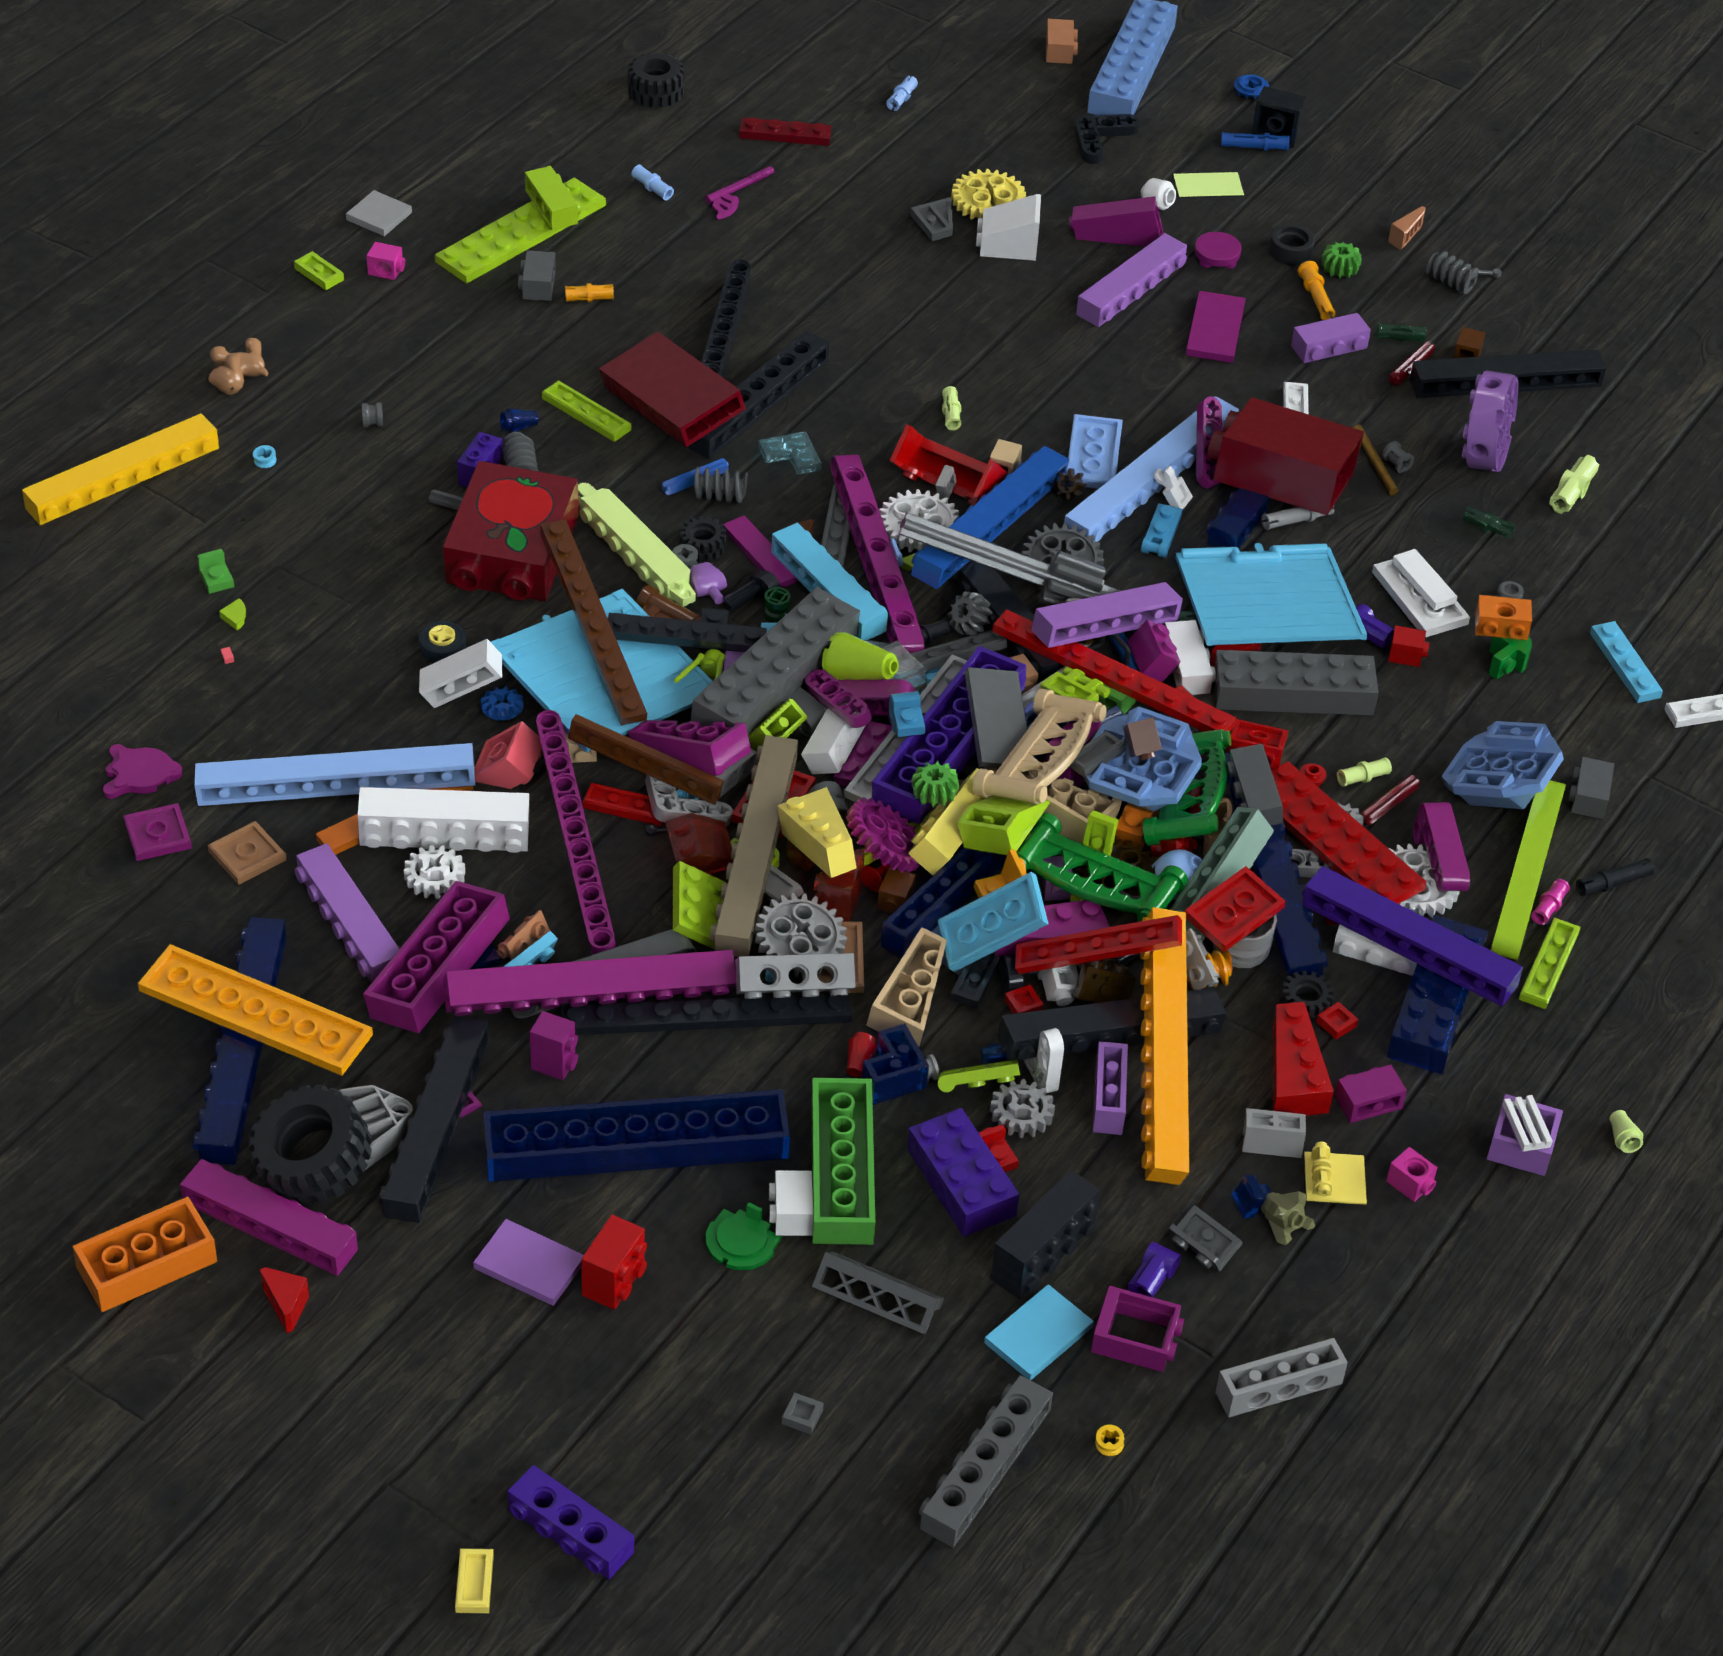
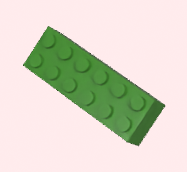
M812 1078L813 1244L874 1245L875 1186L872 1079Z

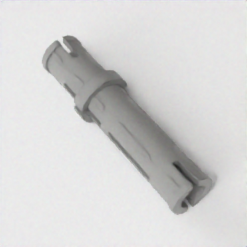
M1295 507L1263 514L1261 520H1268L1262 522L1264 529L1269 530L1300 521L1311 522L1317 517L1326 515ZM1331 509L1328 515H1333L1334 509Z

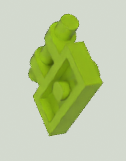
M1068 666L1064 668L1062 674L1057 671L1040 685V689L1052 690L1056 695L1099 702V696L1107 698L1110 694V689L1105 687L1102 681L1098 679L1092 680L1085 676L1083 671L1072 669Z

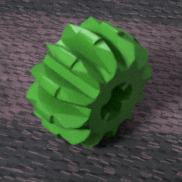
M1333 242L1332 245H1327L1321 258L1324 272H1329L1330 276L1336 275L1339 279L1341 276L1349 278L1350 275H1356L1362 260L1359 248L1353 247L1352 243L1345 244L1344 242Z
M938 760L933 765L926 762L924 767H917L912 778L913 794L915 799H920L922 805L931 803L932 807L938 803L945 806L947 801H954L955 794L959 790L956 770L951 769L948 763L940 765Z

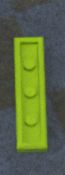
M559 380L542 391L543 400L613 442H616L631 431V423Z
M1557 918L1553 919L1518 1000L1546 1009L1581 927Z

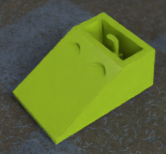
M992 795L970 804L957 822L964 848L1007 855L1008 851L1012 849L1017 851L1050 804V801L1046 799L1044 803L1034 804Z

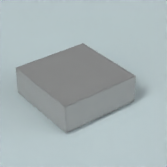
M948 465L944 466L936 483L939 499L946 497L949 499L957 482L953 467Z

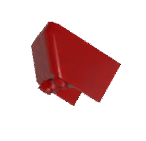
M906 424L890 458L894 465L904 471L902 476L912 481H916L919 478L935 486L944 466L953 467L957 482L952 493L968 499L967 503L973 506L979 502L984 494L987 495L991 492L995 484H1000L1004 481L1008 474L995 461L990 459L988 464L938 444L924 438L908 424Z

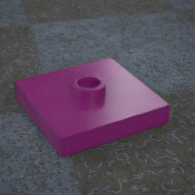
M178 803L123 816L136 861L192 849L191 840Z

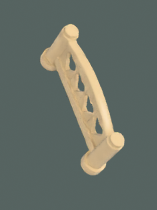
M1039 689L1033 702V710L1038 715L995 774L992 770L982 768L976 772L973 779L974 795L985 798L993 795L1034 804L1044 803L1047 798V786L1057 779L1078 756L1088 737L1091 723L1105 719L1106 706L1100 702L1056 695L1052 690ZM1078 721L1073 724L1071 730H1063L1057 725V723ZM1066 737L1061 740V745L1051 746L1045 741V739ZM1054 753L1049 756L1050 760L1045 763H1041L1033 757L1034 755ZM1042 769L1034 779H1028L1021 773Z

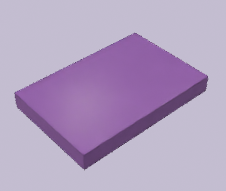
M505 1219L473 1263L474 1269L554 1306L582 1267L581 1259L584 1255Z

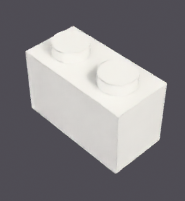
M775 1171V1183H769V1201H775V1205H770L769 1218L770 1223H775L776 1235L812 1236V1171Z

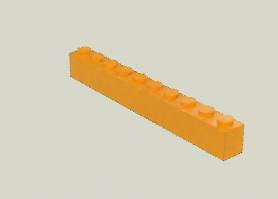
M1153 907L1147 917H1143L1142 921L1179 915L1182 920V946L1140 953V958L1144 960V968L1140 977L1141 985H1144V994L1141 998V1010L1144 1011V1019L1141 1024V1036H1144L1141 1061L1145 1062V1071L1141 1078V1087L1145 1089V1097L1141 1105V1113L1145 1115V1124L1141 1133V1139L1145 1142V1151L1142 1155L1141 1164L1142 1168L1145 1169V1180L1180 1185L1189 1174L1186 913Z

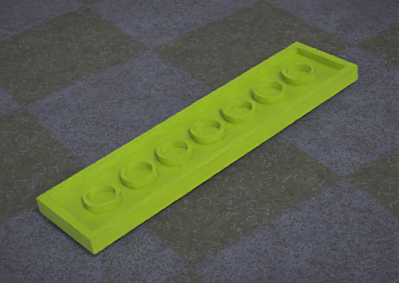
M575 177L563 183L565 187L570 189L573 199L579 202L581 212L578 214V221L606 206L605 197ZM533 201L436 253L435 262L467 284L567 227L552 231Z

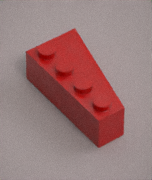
M1305 1002L1276 1004L1272 1023V1111L1305 1114V1116L1329 1113L1334 1090Z

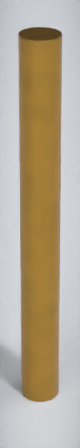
M1355 425L1353 427L1355 429L1364 431L1361 425ZM1364 431L1361 446L1389 495H1396L1398 488Z

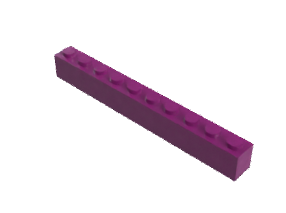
M733 950L447 971L443 977L446 1012H455L456 1016L472 1014V1010H484V1013L487 1014L497 1013L501 1011V1008L513 1007V1011L529 1010L530 1006L541 1005L542 1009H552L559 1007L561 1003H570L572 1007L587 1005L588 1001H599V1004H612L616 1002V999L627 998L628 1002H639L645 1000V997L656 996V1000H666L673 998V995L684 994L685 998L700 996L701 992H712V995L719 996L728 994L729 990H732L736 985Z

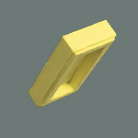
M460 1549L455 1602L456 1613H489L494 1559L493 1549Z

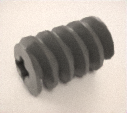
M1443 251L1440 255L1438 252L1434 253L1427 263L1426 275L1429 277L1433 276L1437 281L1441 280V283L1449 285L1450 288L1456 289L1459 293L1468 294L1477 281L1479 269L1475 267L1471 270V264L1469 263L1463 266L1464 261L1461 259L1455 263L1456 257L1451 255L1448 258V252Z
M512 432L504 437L502 447L505 466L538 471L532 439L520 432Z
M697 467L694 481L696 497L701 499L705 493L707 500H711L715 494L717 501H721L725 495L727 502H731L735 496L737 503L740 504L746 494L748 473L746 472L743 479H740L739 471H736L733 478H730L729 470H726L723 477H721L719 469H716L713 476H711L709 468H706L702 475L700 474L699 467Z

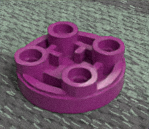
M1208 232L1197 238L1194 252L1200 260V265L1204 268H1211L1212 266L1234 268L1240 258L1242 247L1240 242L1230 234Z

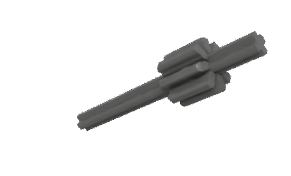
M906 512L900 525L899 535L1039 585L1038 602L1047 606L1059 604L1069 598L1085 599L1121 591L1104 584L1105 567L1062 551H1056L1051 557L1050 564L908 512Z

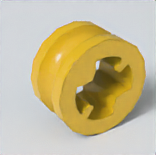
M1115 1425L1102 1426L1096 1433L1095 1443L1097 1450L1106 1456L1118 1455L1124 1447L1123 1431ZM1107 1436L1108 1439L1116 1438L1115 1444L1113 1445L1111 1442L1105 1444L1104 1437Z

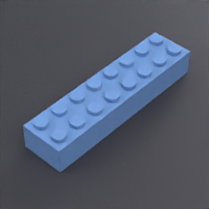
M1156 0L1133 1L1090 89L1087 113L1094 115H1134L1173 33L1178 5Z

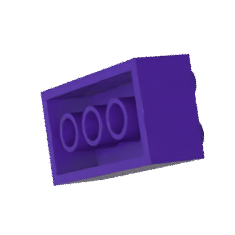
M962 1108L909 1128L907 1151L963 1237L1017 1216L1018 1191Z

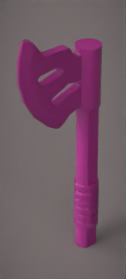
M769 166L740 181L705 196L707 204H712V208L718 213L716 219H725L731 216L738 208L739 199L736 196L730 195L731 193L773 174L774 168Z

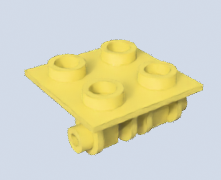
M1322 1141L1315 1144L1312 1152H1304L1306 1201L1367 1204L1364 1155L1330 1153V1147Z

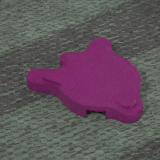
M115 744L110 748V757L113 761L105 769L106 775L115 779L104 785L103 793L106 798L114 799L125 793L143 794L156 792L157 786L166 782L167 785L172 781L179 780L183 775L182 766L159 749L146 747L131 749Z

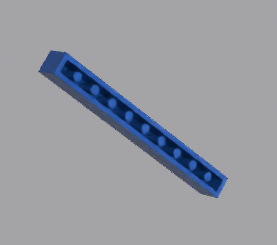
M1046 446L1042 447L1037 453L1033 452L1025 463L1021 462L1013 473H1008L1004 481L1000 484H995L991 492L987 495L984 494L974 506L971 505L964 515L958 516L949 528L991 543L1056 486L1054 482H1058L1060 478L1058 473H1066L1070 459ZM926 545L924 549L918 550L912 558V564L914 565L911 575L938 589L970 560Z

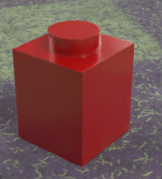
M1395 625L1388 662L1420 667L1421 658H1427L1430 642H1425L1426 631Z

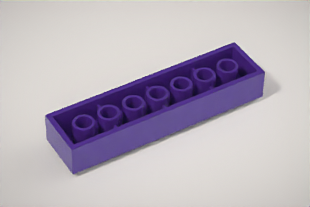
M979 646L923 716L925 734L907 736L873 779L872 799L876 803L880 800L884 807H887L889 804L893 812L899 811L901 817L921 824L933 807L931 803L922 805L920 799H915L912 778L917 767H924L926 762L933 765L938 760L940 765L948 763L951 769L956 770L958 776L976 752L965 678L966 669L971 667L1018 671L1022 692L1026 683L1025 664Z

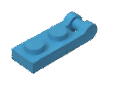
M1158 503L1147 534L1142 542V553H1157L1158 557L1166 558L1182 517L1183 509Z

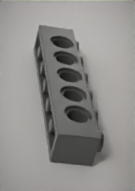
M1021 1375L1013 1385L1008 1384L998 1407H991L985 1418V1425L981 1430L977 1428L973 1432L967 1450L965 1452L960 1451L957 1454L952 1465V1471L949 1475H942L936 1486L934 1496L932 1498L927 1497L922 1503L919 1510V1515H921L920 1530L953 1548L1050 1412L1053 1392ZM950 1503H951V1504H955V1505H957V1506H949V1505H947V1504H950Z

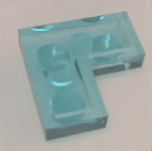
M806 431L759 440V449L766 463L790 459L797 475L821 470V461Z

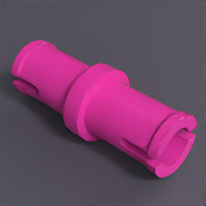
M1556 879L1550 889L1541 895L1538 906L1531 913V918L1536 924L1545 925L1553 912H1557L1562 906V899L1570 891V886L1565 880Z

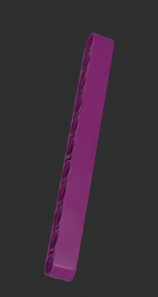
M545 710L538 714L536 724L591 955L616 948L615 936L561 717L556 711Z

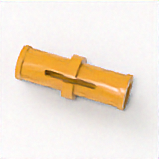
M586 283L585 286H565L566 302L581 300L589 303L592 300H614L613 284L592 285L591 283Z

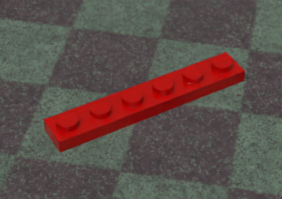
M1179 915L1018 943L1016 944L1015 969L1019 974L1182 946V920Z

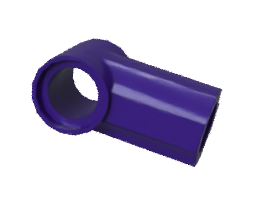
M1357 605L1356 609L1367 632V639L1386 649L1392 641L1394 629L1376 619L1373 611L1367 605Z
M1154 1241L1151 1242L1143 1256L1141 1266L1129 1282L1128 1290L1154 1297L1165 1279H1170L1174 1275L1180 1263L1181 1255Z

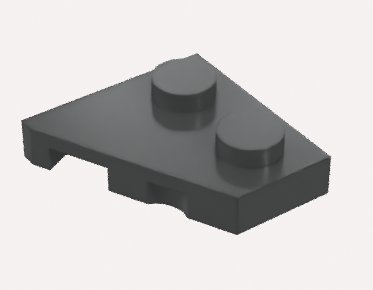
M950 197L911 208V217L931 241L952 236V199Z

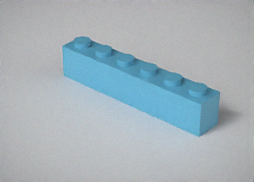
M797 522L772 533L771 553L810 592L819 587L860 610L856 637L862 640H869L886 632L888 612L885 607L880 605L871 596L869 591L865 590L856 581L854 576L850 575L841 566L839 561L835 560L826 551L824 546L820 545L811 536L809 531L805 530Z

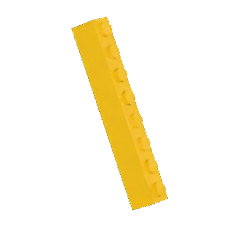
M202 413L22 489L25 509L39 525H43L219 449L217 429Z

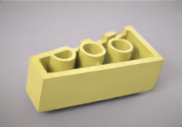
M978 768L959 785L954 801H947L945 806L938 803L930 812L931 816L921 825V830L911 840L914 845L908 854L931 875L937 873L963 843L957 824L960 817L970 804L985 799V797L976 796L973 793V779L979 770Z
M827 787L801 797L790 798L787 802L777 805L782 834L828 876L833 878L856 869L852 839Z

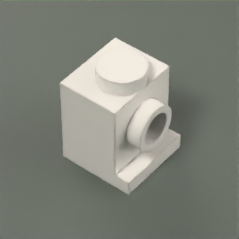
M1076 964L1041 970L1038 973V979L1043 982L1047 1001H1056L1058 1006H1067L1075 1000L1076 997L1073 996V992L1079 978Z

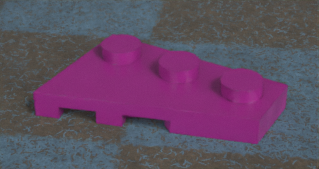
M872 721L865 726L846 762L842 765L841 771L834 773L833 777L837 784L842 786L849 785L892 731V726Z

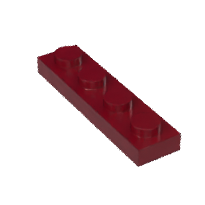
M753 117L742 118L740 138L829 146L832 125L802 123L799 121L788 122L776 119L765 120Z

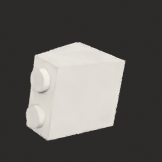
M1040 194L983 210V218H978L976 246L981 247L980 256L1036 261L1040 223Z

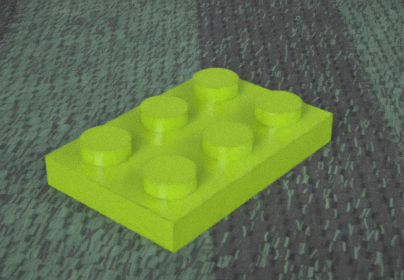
M679 861L673 867V931L715 949V942L710 941L712 925L718 924L716 910L718 903L723 904L724 900H721L723 883L726 882Z

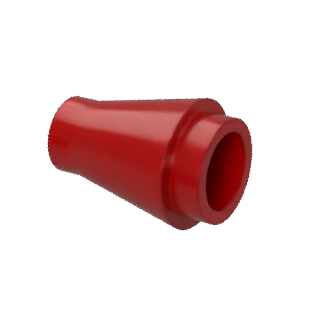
M857 1032L849 1039L846 1068L848 1075L857 1078L863 1076L866 1066L877 1050L876 1039L872 1035L865 1032Z

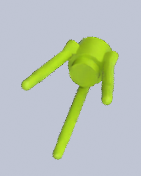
M716 649L707 650L705 655L699 653L697 658L674 679V683L682 680L699 664L701 670L714 681L722 674L726 655Z

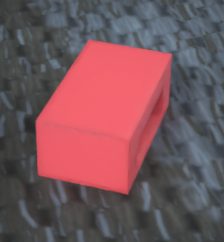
M230 647L222 648L221 655L225 664L234 662Z

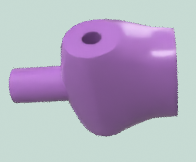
M709 562L700 563L690 569V585L696 593V597L710 595L716 604L722 603L724 597L720 591L727 587L724 574Z

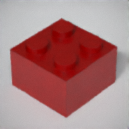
M615 1215L610 1216L581 1259L582 1296L614 1310L621 1300L625 1301L628 1298L632 1289V1283L636 1277H642L647 1267V1261H645V1251L647 1248L645 1228Z

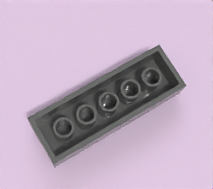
M1233 650L1216 651L1214 691L1216 708L1219 710L1374 715L1379 694L1374 656Z

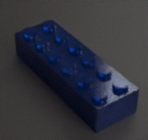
M1433 915V922L1483 947L1485 946L1488 935L1487 930ZM1417 964L1391 1037L1387 1058L1443 1074L1470 990Z

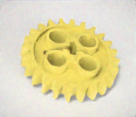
M977 169V174L969 171L968 176L962 174L961 179H956V184H953L951 199L953 200V206H956V210L962 211L963 216L970 214V219L972 220L975 217L983 218V210L986 208L1025 198L1026 192H1024L1025 187L1021 186V181H1015V176L1007 177V172L1000 175L998 170L990 173V170L986 169V172L982 173L980 169Z

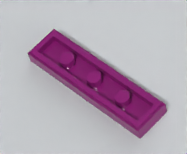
M745 515L723 524L724 529L726 528V535L759 570L773 573L778 579L781 588L799 582L771 553L772 544Z

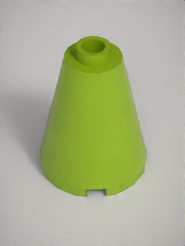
M837 632L828 640L832 641L829 649L825 648L823 652V670L827 671L837 680L891 679L899 668L895 654L846 632Z

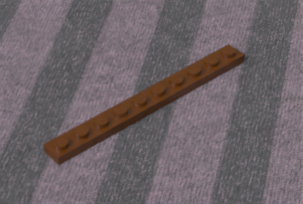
M566 519L541 524L540 532L620 724L626 725L646 721L648 713Z

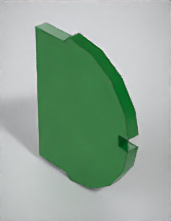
M748 1203L746 1212L739 1209L734 1214L723 1209L716 1220L710 1222L706 1231V1248L712 1259L720 1265L723 1261L727 1262L726 1268L752 1270L764 1265L774 1256L773 1251L782 1240V1236L776 1235V1233L769 1230L771 1224L762 1220V1208Z

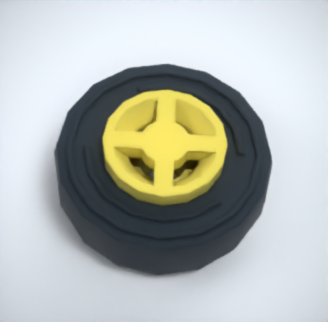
M449 621L430 623L419 634V649L428 660L438 662L465 649L466 635L463 629L455 623Z

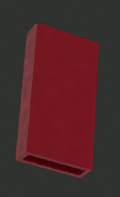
M658 331L599 368L605 388L685 447H688L746 409L740 389Z

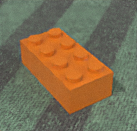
M185 1197L72 1246L77 1270L101 1312H105L217 1262L214 1239L189 1197Z

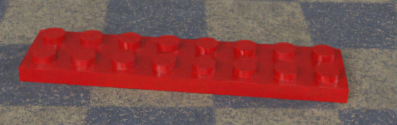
M1289 761L1280 765L1278 769L1274 768L1271 770L1283 805V823L1281 824L1335 872L1397 904L1426 890V881Z

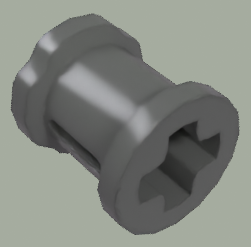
M1398 441L1389 443L1382 452V458L1385 461H1390L1398 473L1407 471L1414 463V456L1406 453Z

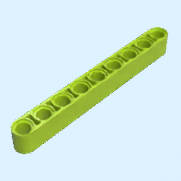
M1550 780L1542 792L1534 795L1491 948L1492 952L1502 957L1518 961L1566 787L1564 783Z

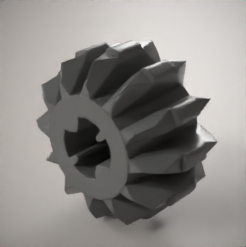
M964 591L962 596H956L955 604H950L952 611L947 614L951 619L949 624L962 635L972 636L978 632H984V625L990 624L988 616L993 613L989 609L991 603L977 592Z

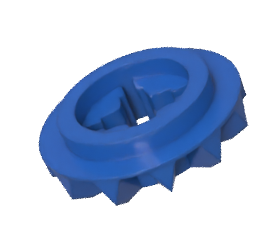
M1243 75L1235 80L1234 91L1238 92V96H1245L1246 99L1252 98L1255 100L1259 97L1263 87H1269V84L1264 78L1257 75Z
M507 686L504 689L495 687L493 692L486 691L485 696L481 698L482 712L494 720L513 719L522 712L524 707L523 696L519 695L516 689L509 690Z

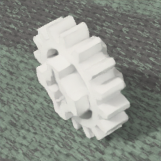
M430 845L429 850L425 851L421 847L419 848L418 855L411 853L410 860H405L404 880H407L408 888L414 887V894L416 895L424 892V898L434 894L435 898L439 899L440 893L445 894L455 881L464 883L465 863H462L461 855L455 856L454 849L446 852L443 845L439 850H435V847Z

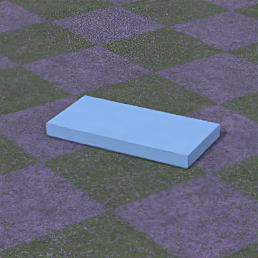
M1074 414L1068 456L1070 460L1066 474L1068 468L1074 469L1075 475L1083 473L1084 475L1081 479L1083 483L1087 484L1085 487L1099 489L1112 479L1117 472L1123 420ZM1068 482L1067 485L1073 486L1074 482Z

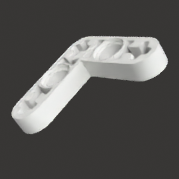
M1057 1028L1042 1031L1039 1038L1037 1057L1024 1060L1034 1081L1037 1082L1038 1089L1045 1087L1047 1088L1046 1093L1057 1091L1059 1088L1064 1044Z

